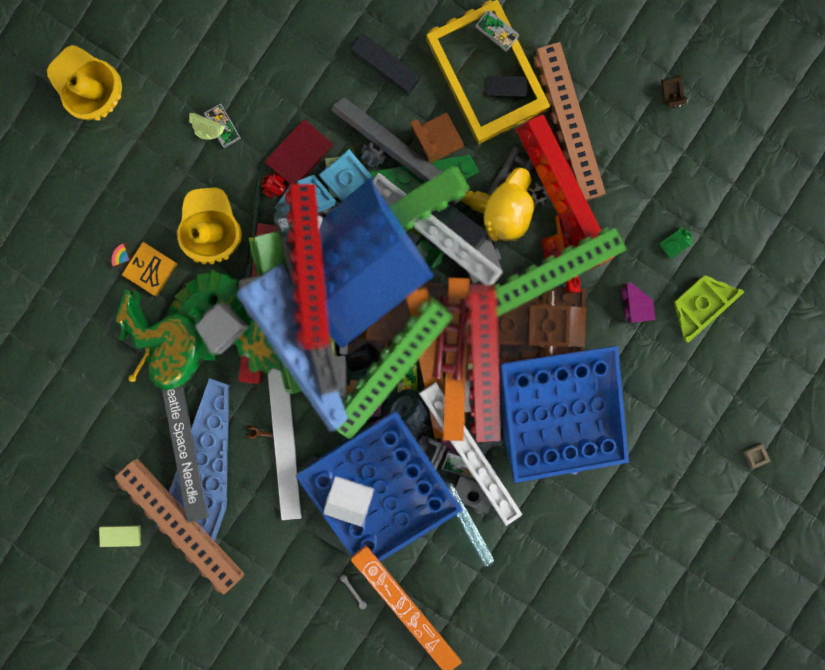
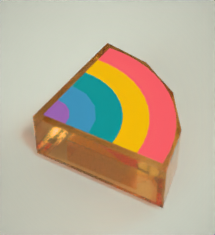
M125 242L117 246L113 251L111 258L113 268L129 263L132 260Z

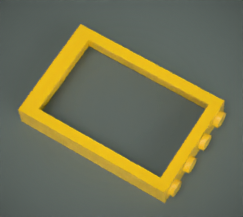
M489 0L483 3L481 8L465 12L464 16L459 19H450L441 28L438 26L432 28L426 35V41L478 145L548 111L550 107L518 40H516L511 47L537 100L481 127L438 41L439 38L483 17L488 10L494 12L498 18L511 27L498 0L493 2Z

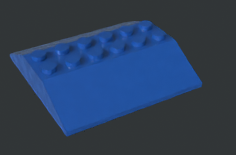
M370 178L322 219L319 232L328 332L341 348H344L432 278L433 274Z
M618 346L500 364V409L503 435L514 483L629 463Z
M396 411L357 431L351 440L349 438L343 440L296 474L298 481L351 556L367 545L381 562L463 511ZM336 476L374 489L362 526L323 514Z

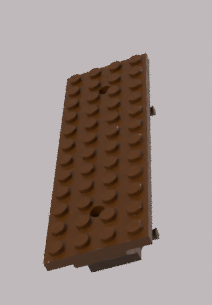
M425 282L419 287H427L428 297L434 298L439 303L441 296H448L449 283ZM469 284V286H472V285H484V284ZM554 287L498 316V364L584 351L586 288H580L579 293L567 292L566 287ZM407 297L348 344V354L366 343H369L379 352L383 351L386 347L389 348L393 343L395 335L406 328V322L411 317ZM468 325V332H471V325ZM445 331L444 344H447V331ZM467 341V354H468V351L472 350V346H471V344H468V341ZM443 352L442 362H446V352Z

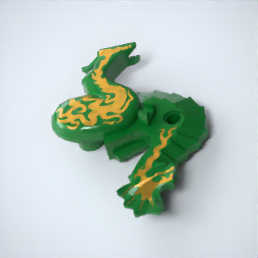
M211 270L210 273L198 274L196 279L185 284L186 287L174 296L175 301L168 309V315L152 326L148 324L141 311L140 293L134 290L132 296L129 290L125 289L115 319L116 323L120 324L121 327L118 340L123 341L130 333L135 348H150L149 356L146 358L148 374L152 383L158 388L174 390L184 385L191 375L196 372L199 358L215 360V356L220 355L210 351L195 327L204 318V314L208 310L213 309L217 304H228L250 326L234 343L238 348L239 356L249 358L251 372L255 373L258 370H262L265 373H269L272 369L278 371L283 369V361L253 317H248L244 304L236 294L240 291L238 280L232 279L227 274H221L215 270ZM218 296V302L215 304V298Z

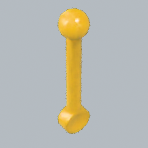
M150 348L145 349V355L133 375L129 376L130 382L136 381L138 372L149 356Z

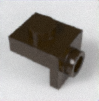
M678 75L661 80L664 104L670 108H679L682 104L688 103V98L684 96L682 76Z

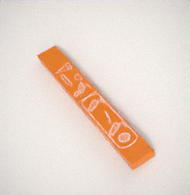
M367 545L350 556V560L442 670H453L462 663L457 654Z

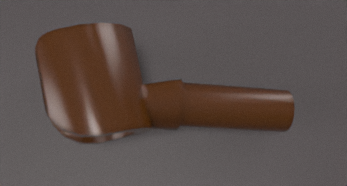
M253 425L246 426L248 429L253 430L251 434L245 433L250 439H255L257 436L274 437L271 432L258 430Z

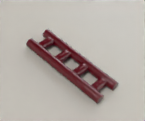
M441 296L440 303L452 312H460L459 324L447 323L437 335L432 377L441 378V372L453 373L454 380H461L467 326L466 313H468L469 306H466V298H461V304L448 303V296ZM445 331L458 333L456 345L444 344ZM443 352L455 353L454 365L442 364Z

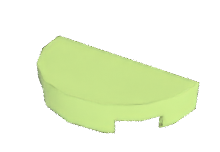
M189 113V122L192 123L195 130L194 133L201 139L210 140L218 138L223 133L224 125L198 114Z

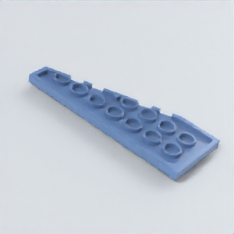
M280 264L236 294L329 430L334 431L348 418L338 392L320 395L309 349L301 350V343H297L296 334L299 331V323L295 322V310H298L297 303H294L293 300L294 290L290 276L283 265Z
M209 378L191 429L209 518L197 520L196 522L215 541L227 508L229 384ZM176 470L169 493L185 509L178 470Z

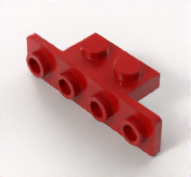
M559 215L555 216L558 234L541 239L544 260L553 255L555 259L562 256L561 251L571 246L574 249V245ZM578 275L565 281L567 292H580L581 283Z

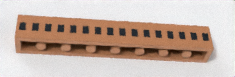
M558 42L538 48L535 56H533L535 67H539L541 73L539 75L540 84L542 87L545 86V96L552 110L550 113L553 124H556L558 130L556 131V137L558 142L562 143L564 149L562 153L586 201L602 197L606 194L561 43Z
M138 459L133 460L114 477L117 480L118 486L131 495V500L145 510V515L158 524V529L172 539V544L185 553L186 559L199 568V573L212 582V586L217 592H221L224 595L243 577L245 573L196 521L187 522L185 509Z

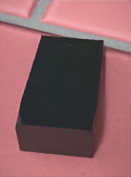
M488 76L486 96L525 99L528 80L522 76Z
M366 343L345 356L347 367L353 372L369 368L374 362H378L381 358V353L369 343Z

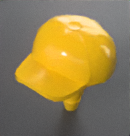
M71 45L66 47L48 66V78L59 93L63 107L78 119H95L99 121L101 117H106L109 112L113 111V108L121 98L122 82L116 69L109 63L94 58L77 46Z
M516 168L509 175L505 183L498 187L492 195L480 191L475 193L467 191L460 200L461 203L470 206L472 210L485 214V230L494 242L498 240L515 241L526 233L534 210L533 200L527 192L532 181L530 173L526 169Z
M204 188L190 191L184 198L182 220L177 230L180 248L187 256L194 259L196 263L201 261L202 264L207 262L214 264L215 261L228 260L229 256L240 245L242 232L239 223L233 216L227 195L219 188Z

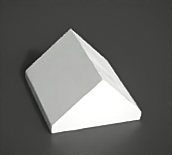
M336 476L323 514L362 526L374 489Z

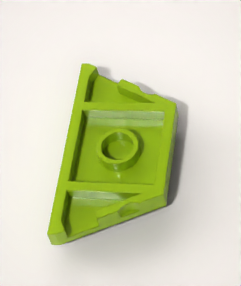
M706 275L701 276L674 301L684 341L689 343L739 298L744 291L729 286L724 282L716 281Z

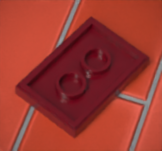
M304 119L266 159L265 164L289 185L297 184V181L304 179L334 145Z

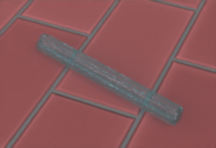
M446 484L463 509L456 516L485 567L492 565L493 558L453 484Z

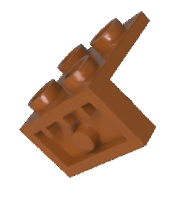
M447 113L420 125L418 119L410 122L412 132L427 161L430 163L464 147Z

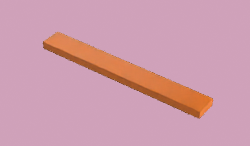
M449 278L448 303L461 304V298H466L465 293H469V279ZM450 311L452 319L448 323L459 324L460 312ZM468 325L466 326L461 380H454L453 373L446 372L443 440L464 441ZM447 332V344L456 345L457 332ZM446 352V364L454 365L455 353Z
M427 287L418 288L407 297L411 316L415 317L419 312L418 309L422 302L429 300ZM435 338L419 357L425 388L436 382L445 395L443 372H441V378L432 377L436 348ZM430 411L435 439L443 438L444 431Z

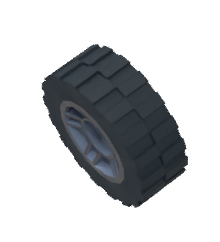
M406 389L395 394L385 406L383 417L396 411L408 430L412 432L425 420L428 406L417 391Z

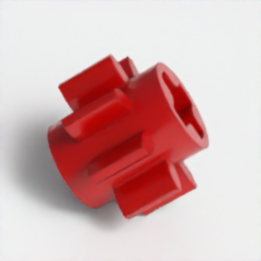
M276 173L272 176L267 174L261 182V187L264 188L262 192L271 199L273 196L279 197L285 190L284 179Z

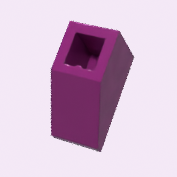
M632 283L623 284L621 297L622 300H625L623 316L624 319H627V323L655 320L653 300Z

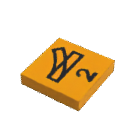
M142 242L122 275L149 293L157 296L178 263L147 243Z

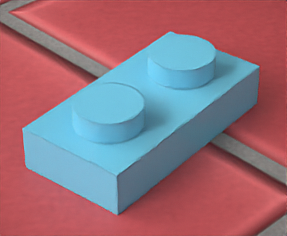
M315 175L297 181V184H315L318 213L335 206V199Z

